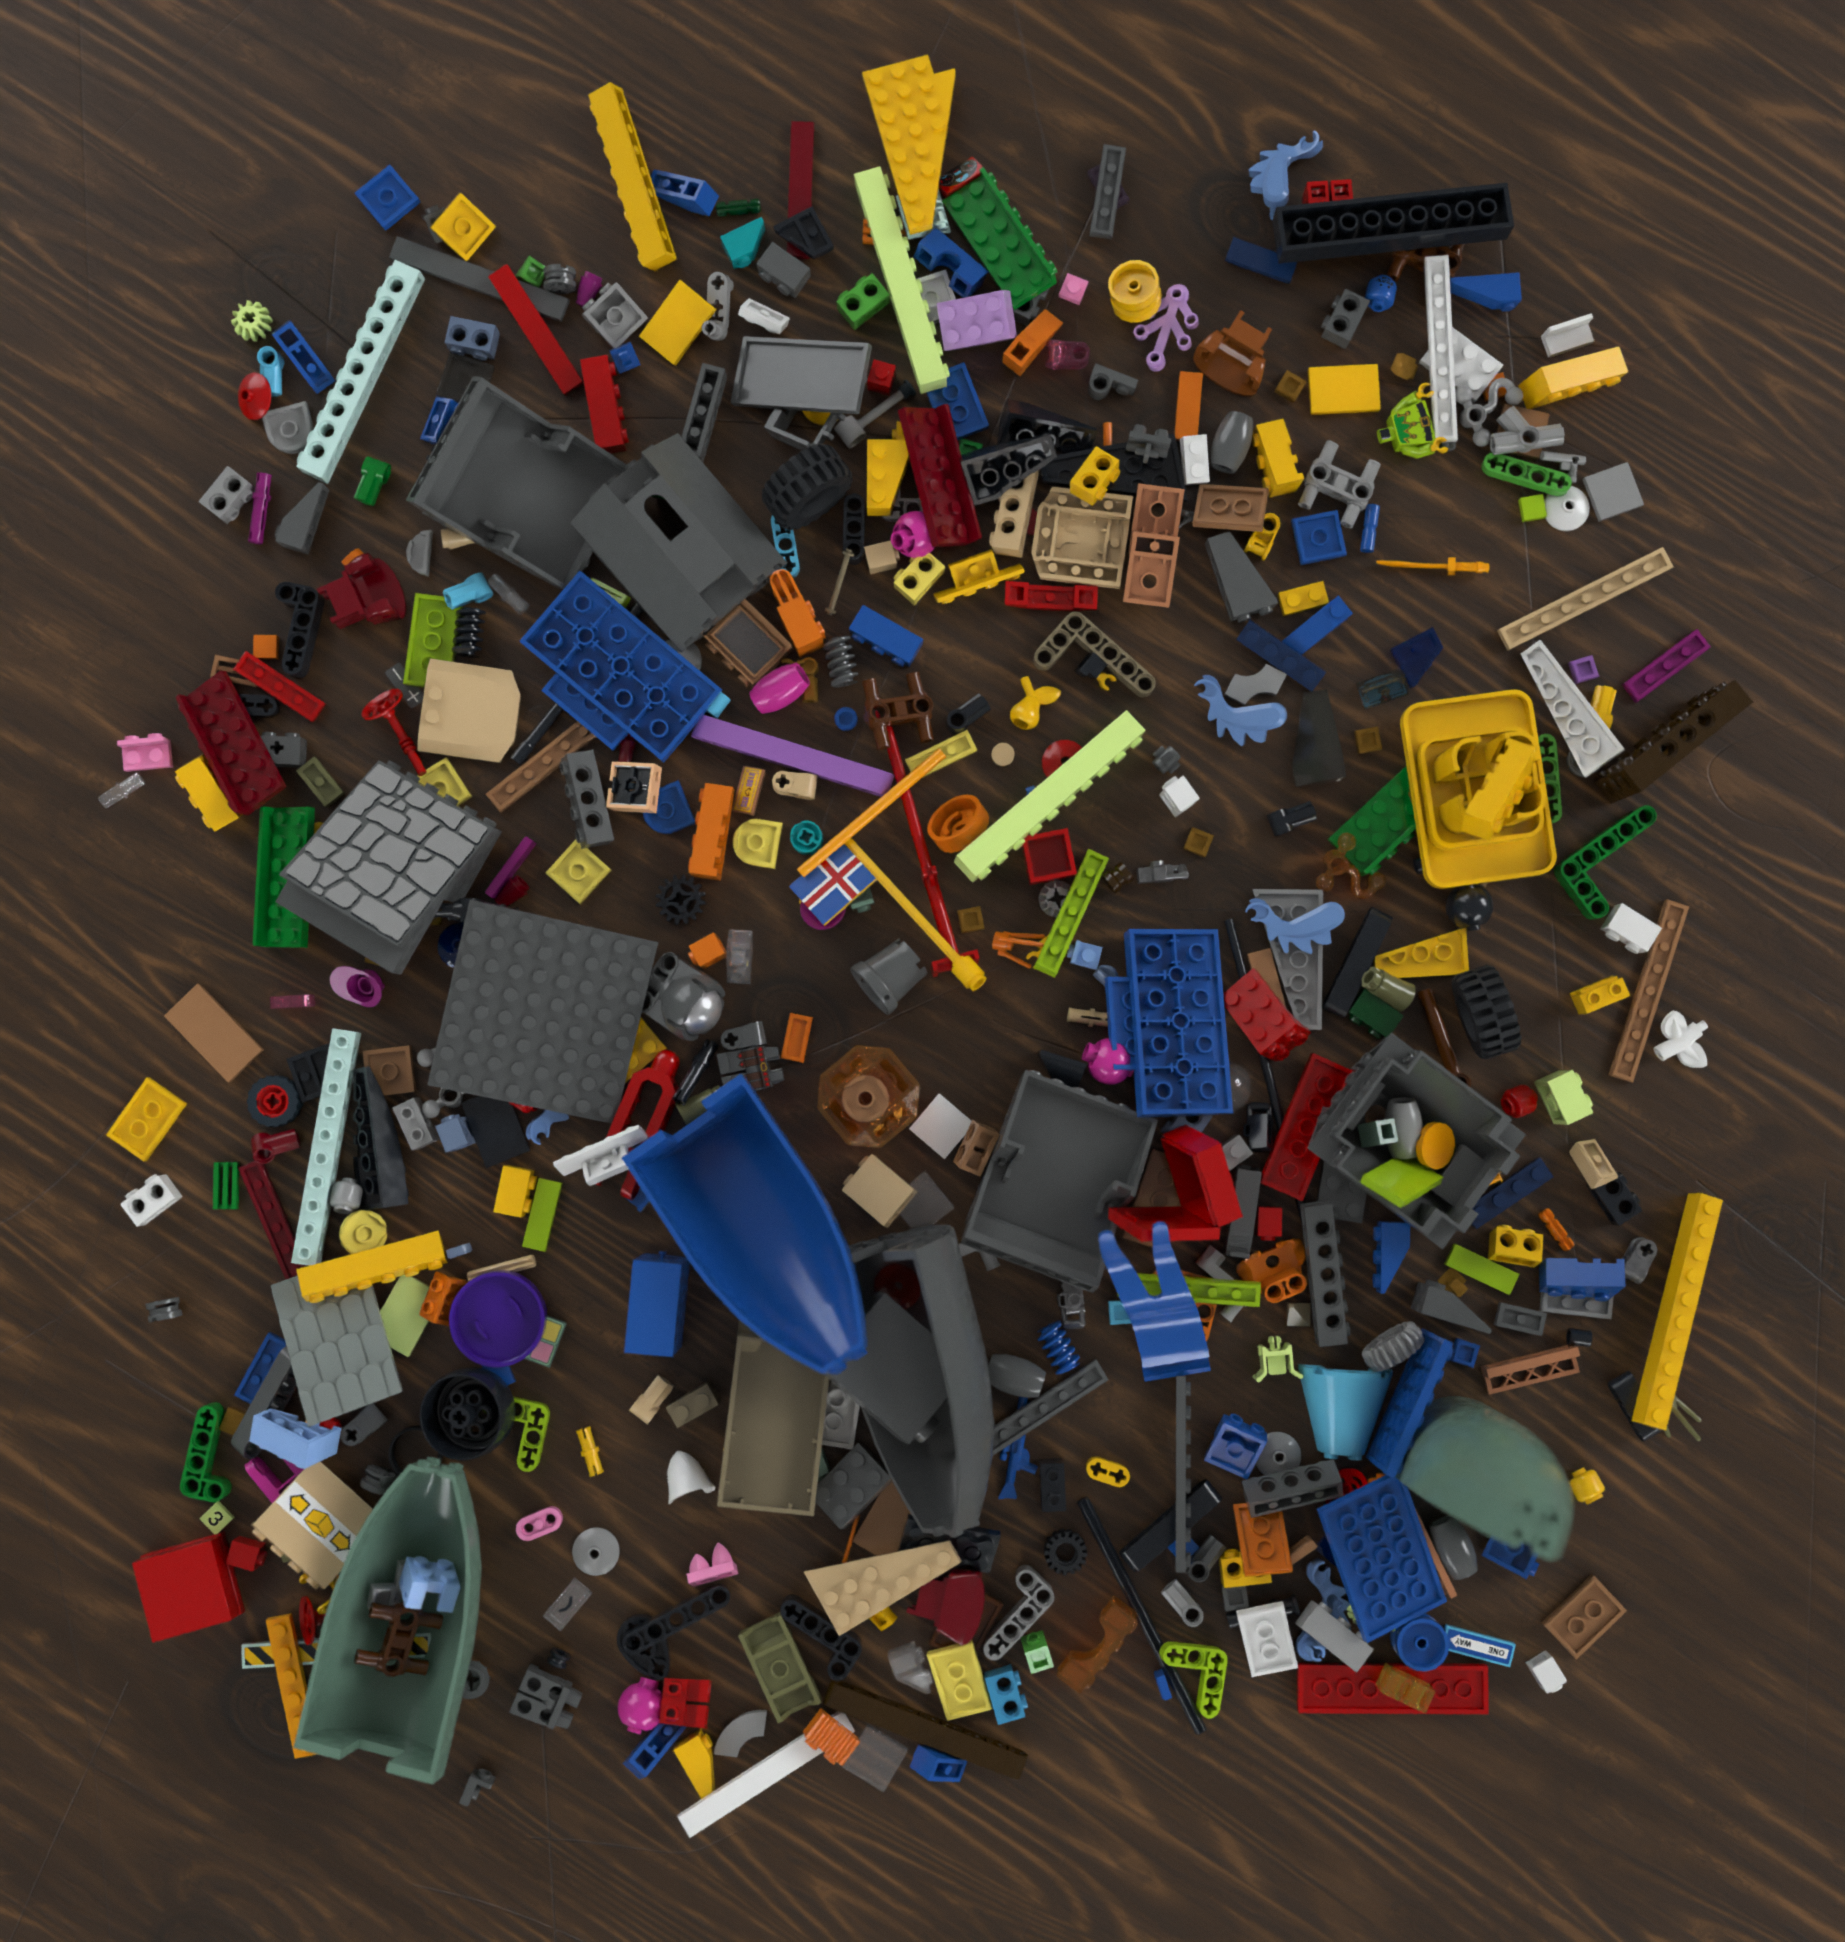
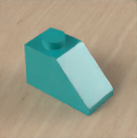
M762 217L720 236L722 246L734 269L738 267L745 268L755 260L765 232Z

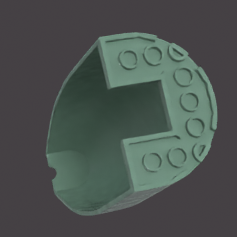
M1447 1396L1432 1400L1430 1406H1426L1423 1412L1424 1421L1419 1429L1416 1428L1413 1435L1414 1444L1411 1450L1405 1453L1403 1458L1405 1461L1404 1467L1395 1477L1433 1505L1501 1542L1517 1548L1521 1543H1529L1532 1554L1550 1561L1561 1558L1573 1523V1494L1568 1478L1551 1450L1529 1429L1480 1401L1461 1396Z
M427 1457L426 1460L419 1459L418 1462L409 1464L388 1488L367 1517L349 1550L329 1602L294 1748L338 1760L356 1749H362L394 1758L388 1762L387 1773L429 1784H434L444 1776L474 1649L479 1616L482 1572L479 1531L465 1472L463 1471V1464L450 1462L449 1465L441 1463V1459ZM416 1556H422L427 1558L428 1562L436 1563L439 1559L453 1562L461 1586L453 1613L437 1611L440 1593L426 1592L421 1606L425 1612L442 1614L443 1616L440 1629L419 1626L416 1633H431L427 1654H425L424 1658H416L428 1660L427 1674L424 1676L405 1672V1674L396 1677H388L383 1672L375 1670L374 1667L354 1664L357 1649L378 1652L381 1649L389 1624L388 1620L370 1618L368 1615L367 1601L370 1584L394 1583L397 1561L406 1560V1557L415 1558ZM406 1612L400 1619H407L412 1613ZM397 1659L389 1660L386 1665H393Z

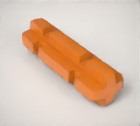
M1547 1208L1538 1214L1542 1222L1546 1223L1545 1226L1554 1239L1559 1241L1558 1245L1561 1249L1568 1251L1573 1248L1574 1242L1570 1237H1567L1568 1234L1558 1219H1554L1555 1215L1551 1209Z

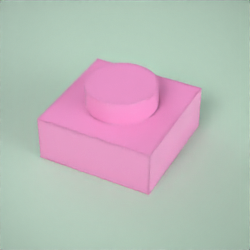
M1067 273L1058 297L1080 306L1089 281Z

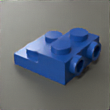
M1223 1414L1214 1432V1438L1204 1455V1461L1244 1479H1248L1267 1444V1432L1259 1424L1253 1423L1249 1425L1244 1423L1243 1419L1236 1414H1230V1416Z
M1490 1537L1482 1554L1483 1557L1525 1579L1528 1578L1529 1574L1534 1577L1539 1567V1563L1536 1562L1538 1556L1531 1553L1532 1549L1529 1543H1521L1517 1548Z

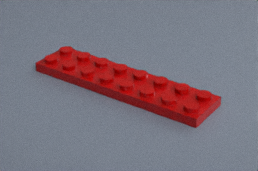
M1297 1663L1298 1713L1489 1714L1487 1664L1442 1663L1434 1670L1423 1672L1413 1670L1405 1665V1663H1364L1356 1673L1345 1663Z

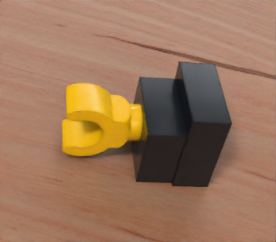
M1094 652L1088 653L1074 670L1080 677L1096 678L1101 689L1105 691L1109 690V687L1105 685L1107 678L1112 682L1116 681L1115 676L1102 672L1107 664Z

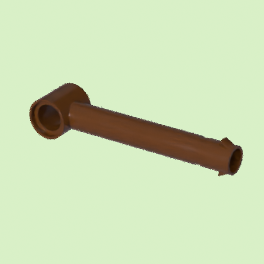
M1432 988L1418 992V999L1421 1000L1425 1009V1014L1445 1069L1471 1087L1469 1076L1460 1070L1434 996L1436 993Z

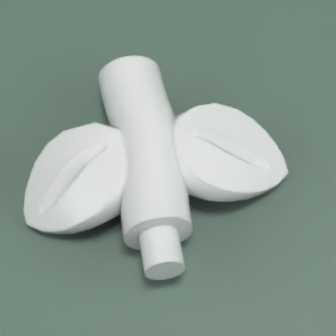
M1673 1010L1665 1016L1661 1023V1031L1669 1040L1655 1046L1653 1050L1661 1061L1677 1054L1679 1061L1685 1066L1693 1068L1706 1067L1707 1057L1705 1051L1695 1041L1703 1036L1702 1031L1706 1030L1708 1025L1702 1020L1697 1024L1692 1022L1687 1026L1684 1016Z

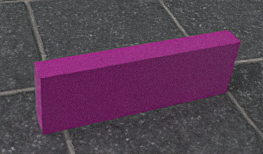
M527 836L524 837L485 890V894L495 899L537 843Z

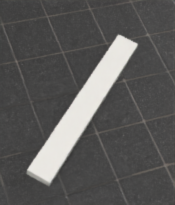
M1449 255L1426 256L1424 258L1430 391H1434L1431 397L1432 426L1436 438L1444 437L1447 439L1446 442H1456L1458 435Z
M838 1711L832 1715L834 1719L852 1733L855 1732L846 1714ZM802 1734L677 1815L689 1838H691L823 1751L819 1748L814 1750L807 1745L805 1735Z

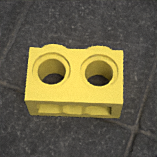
M931 553L924 557L910 558L909 562L911 564L905 570L901 568L893 578L895 580L894 588L914 606L945 572V566ZM926 562L929 563L932 566V568L929 571L924 572L920 570V564ZM906 580H914L916 586L912 589L906 588L904 586Z

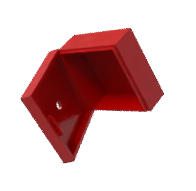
M1185 1124L1162 1134L1163 1138H1160L1181 1206L1109 1207L1108 1219L1141 1242L1152 1241V1226L1156 1222L1167 1224L1170 1241L1219 1240L1221 1226L1243 1217L1221 1143Z

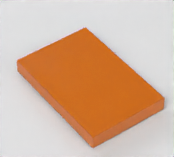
M1246 1503L1233 1504L1244 1577L1292 1572L1293 1568L1283 1512L1279 1511L1251 1518Z

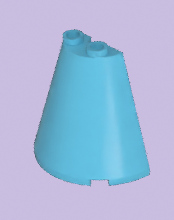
M1298 1364V1371L1303 1375L1301 1383L1317 1450L1323 1452L1324 1458L1338 1459V1455L1348 1456L1347 1459L1362 1460V1455L1366 1452L1391 1382L1393 1370L1388 1369L1382 1372H1374L1371 1368H1368V1371L1327 1369L1322 1365Z

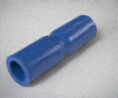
M1367 504L1364 529L1360 545L1361 552H1374L1380 511L1379 505Z

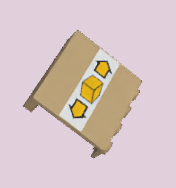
M318 1462L304 1469L266 1511L251 1524L254 1528L252 1533L262 1542L266 1538L272 1544L270 1549L281 1558L282 1555H285L290 1560L288 1565L295 1572H304L308 1576L306 1581L314 1589L318 1587L325 1589L342 1570L354 1540L373 1509L323 1463Z

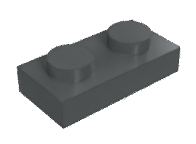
M1498 1302L1494 1325L1542 1336L1547 1313Z

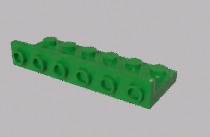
M984 167L979 169L981 176L942 200V203L998 288L1010 291L1013 310H1016L1057 283L1055 276L1057 269L1051 260L1047 262L1045 259V251L1039 242L1035 244L1033 241V234L1028 225H1022L1020 222L1021 216L1015 207L1011 208L1008 204L1010 201L1003 189L999 191L996 186L998 184L992 172L987 173Z
M1407 766L1327 839L1361 876L1368 873L1373 875L1380 869L1381 865L1379 863L1384 858L1389 860L1398 852L1396 847L1401 842L1406 844L1415 836L1413 833L1416 829L1413 805L1408 795L1410 786Z
M260 807L253 946L308 948L309 922L275 901L287 882L279 874L314 835L315 808Z

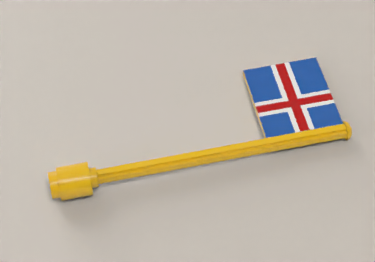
M852 838L806 877L801 875L789 886L825 926L878 880L953 962L952 973L966 988L975 991L986 981L984 971L970 956H959Z

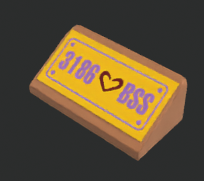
M743 766L732 811L751 816L755 815L766 774L764 769Z

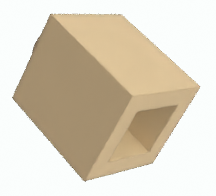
M891 540L864 547L870 574L897 568L896 561L900 560L898 550L892 546Z

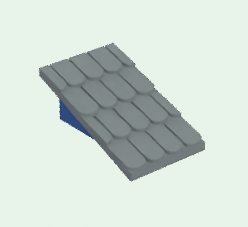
M298 1276L271 1285L272 1295L280 1319L279 1322L290 1356L308 1427L403 1391L373 1285L364 1290H358V1288L348 1290V1293L342 1296L330 1295L317 1303H310V1301L306 1302L304 1300Z

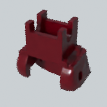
M363 553L345 565V570L341 572L342 578L317 588L320 595L323 594L326 600H331L337 615L331 617L330 620L331 623H336L339 629L365 618L368 622L371 621L376 625L378 623L402 620L406 615L405 596L395 573L387 563L379 558L372 557L369 553Z
M955 1569L950 1572L949 1577L938 1576L920 1587L917 1604H912V1607L909 1606L906 1613L935 1620L934 1626L937 1627V1633L943 1634L960 1645L968 1644L979 1627L984 1609L985 1587L982 1580V1572Z

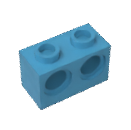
M1010 1664L984 1672L998 1725L1024 1718V1709L1028 1708L1025 1694L1019 1693L1018 1686L1022 1684L1018 1670L1013 1671ZM1001 1678H1008L1010 1680V1683L1005 1687L997 1684ZM1008 1701H1014L1017 1705L1014 1709L1008 1710L1004 1707V1704Z

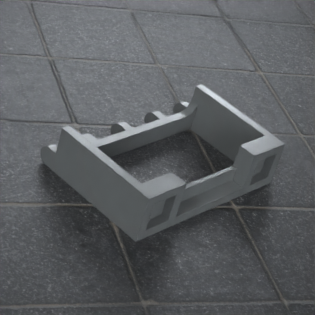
M775 407L764 428L772 438L799 450H807L810 446L823 444L826 439L832 441L834 435L830 431L837 419L844 421L846 416L842 413H830L812 444L786 432L798 410H786L784 413Z

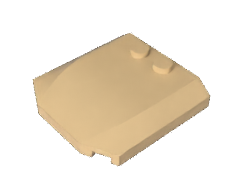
M1052 487L1046 499L1038 507L1031 552L1040 580L1120 589L1133 496L1106 493L1101 501L1097 500L1092 506L1070 493L1068 488Z
M430 659L425 681L417 751L501 763L505 754L515 743L521 694L513 671Z

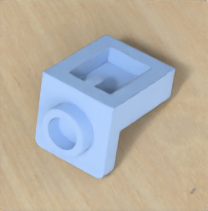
M1075 940V943L1069 946L1067 957L1071 958L1070 964L1097 970L1103 947Z

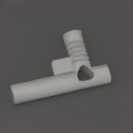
M1542 451L1540 453V460L1560 462V470L1568 471L1572 483H1576L1578 465H1585L1586 456Z

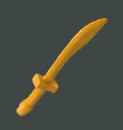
M1448 557V564L1376 561L1378 564L1390 567L1448 570V575H1455V571L1488 573L1489 563L1480 561L1476 563L1456 562V557Z

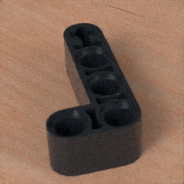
M281 582L275 588L276 598L286 606L294 608L282 659V668L293 678L301 679L309 672L325 600L316 589L310 586ZM288 590H293L292 596L289 599H285V593ZM315 595L314 602L307 604L308 597ZM310 617L309 624L302 626L303 619ZM301 639H304V646L300 649H297V642ZM299 664L298 668L292 669L293 665Z
M795 1594L786 1596L781 1604V1616L834 1651L828 1662L829 1677L835 1681L845 1679L862 1652L861 1637L851 1630L840 1636L837 1635L835 1638L827 1637L825 1632L828 1629L836 1631L828 1615ZM796 1605V1608L791 1612L787 1610L788 1606ZM802 1610H805L801 1619H799V1613L801 1614ZM808 1616H814L818 1623L808 1625L805 1619ZM848 1642H854L858 1648L854 1651H849L845 1645ZM840 1662L845 1666V1669L836 1671L832 1665Z

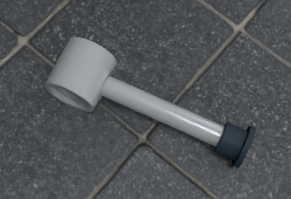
M905 379L903 381L904 384L897 388V392L859 420L849 415L844 421H840L834 428L835 432L848 448L856 446L865 438L866 432L863 430L865 426L900 400H906L911 395H916L913 386L908 380Z

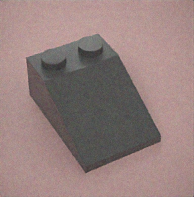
M1426 1279L1425 1283L1418 1281L1411 1309L1488 1334L1491 1333V1329L1452 1292L1445 1290L1446 1285Z

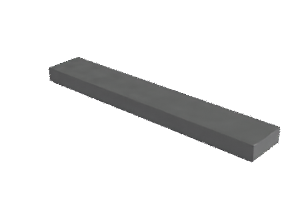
M1096 1359L1092 1360L1040 1394L1038 1398H1034L994 1424L993 1455L1108 1381L1109 1379Z

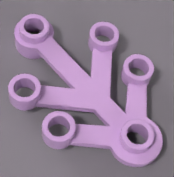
M1176 284L1171 286L1166 293V297L1161 299V305L1157 312L1168 307L1165 315L1146 326L1140 324L1134 328L1135 338L1139 341L1145 340L1148 335L1161 328L1154 351L1150 352L1146 358L1147 365L1151 371L1157 372L1165 367L1166 360L1163 352L1171 330L1177 339L1180 350L1186 351L1192 345L1190 337L1184 333L1176 319L1179 308L1185 317L1184 322L1188 329H1195L1199 325L1198 316L1192 313L1187 304L1189 292L1184 285ZM1181 293L1179 297H1173L1174 294ZM1189 319H1195L1194 323H1188ZM1144 330L1145 332L1143 335H1137L1138 331ZM1188 340L1186 345L1180 344L1181 341ZM1153 357H1159L1157 361H1151Z

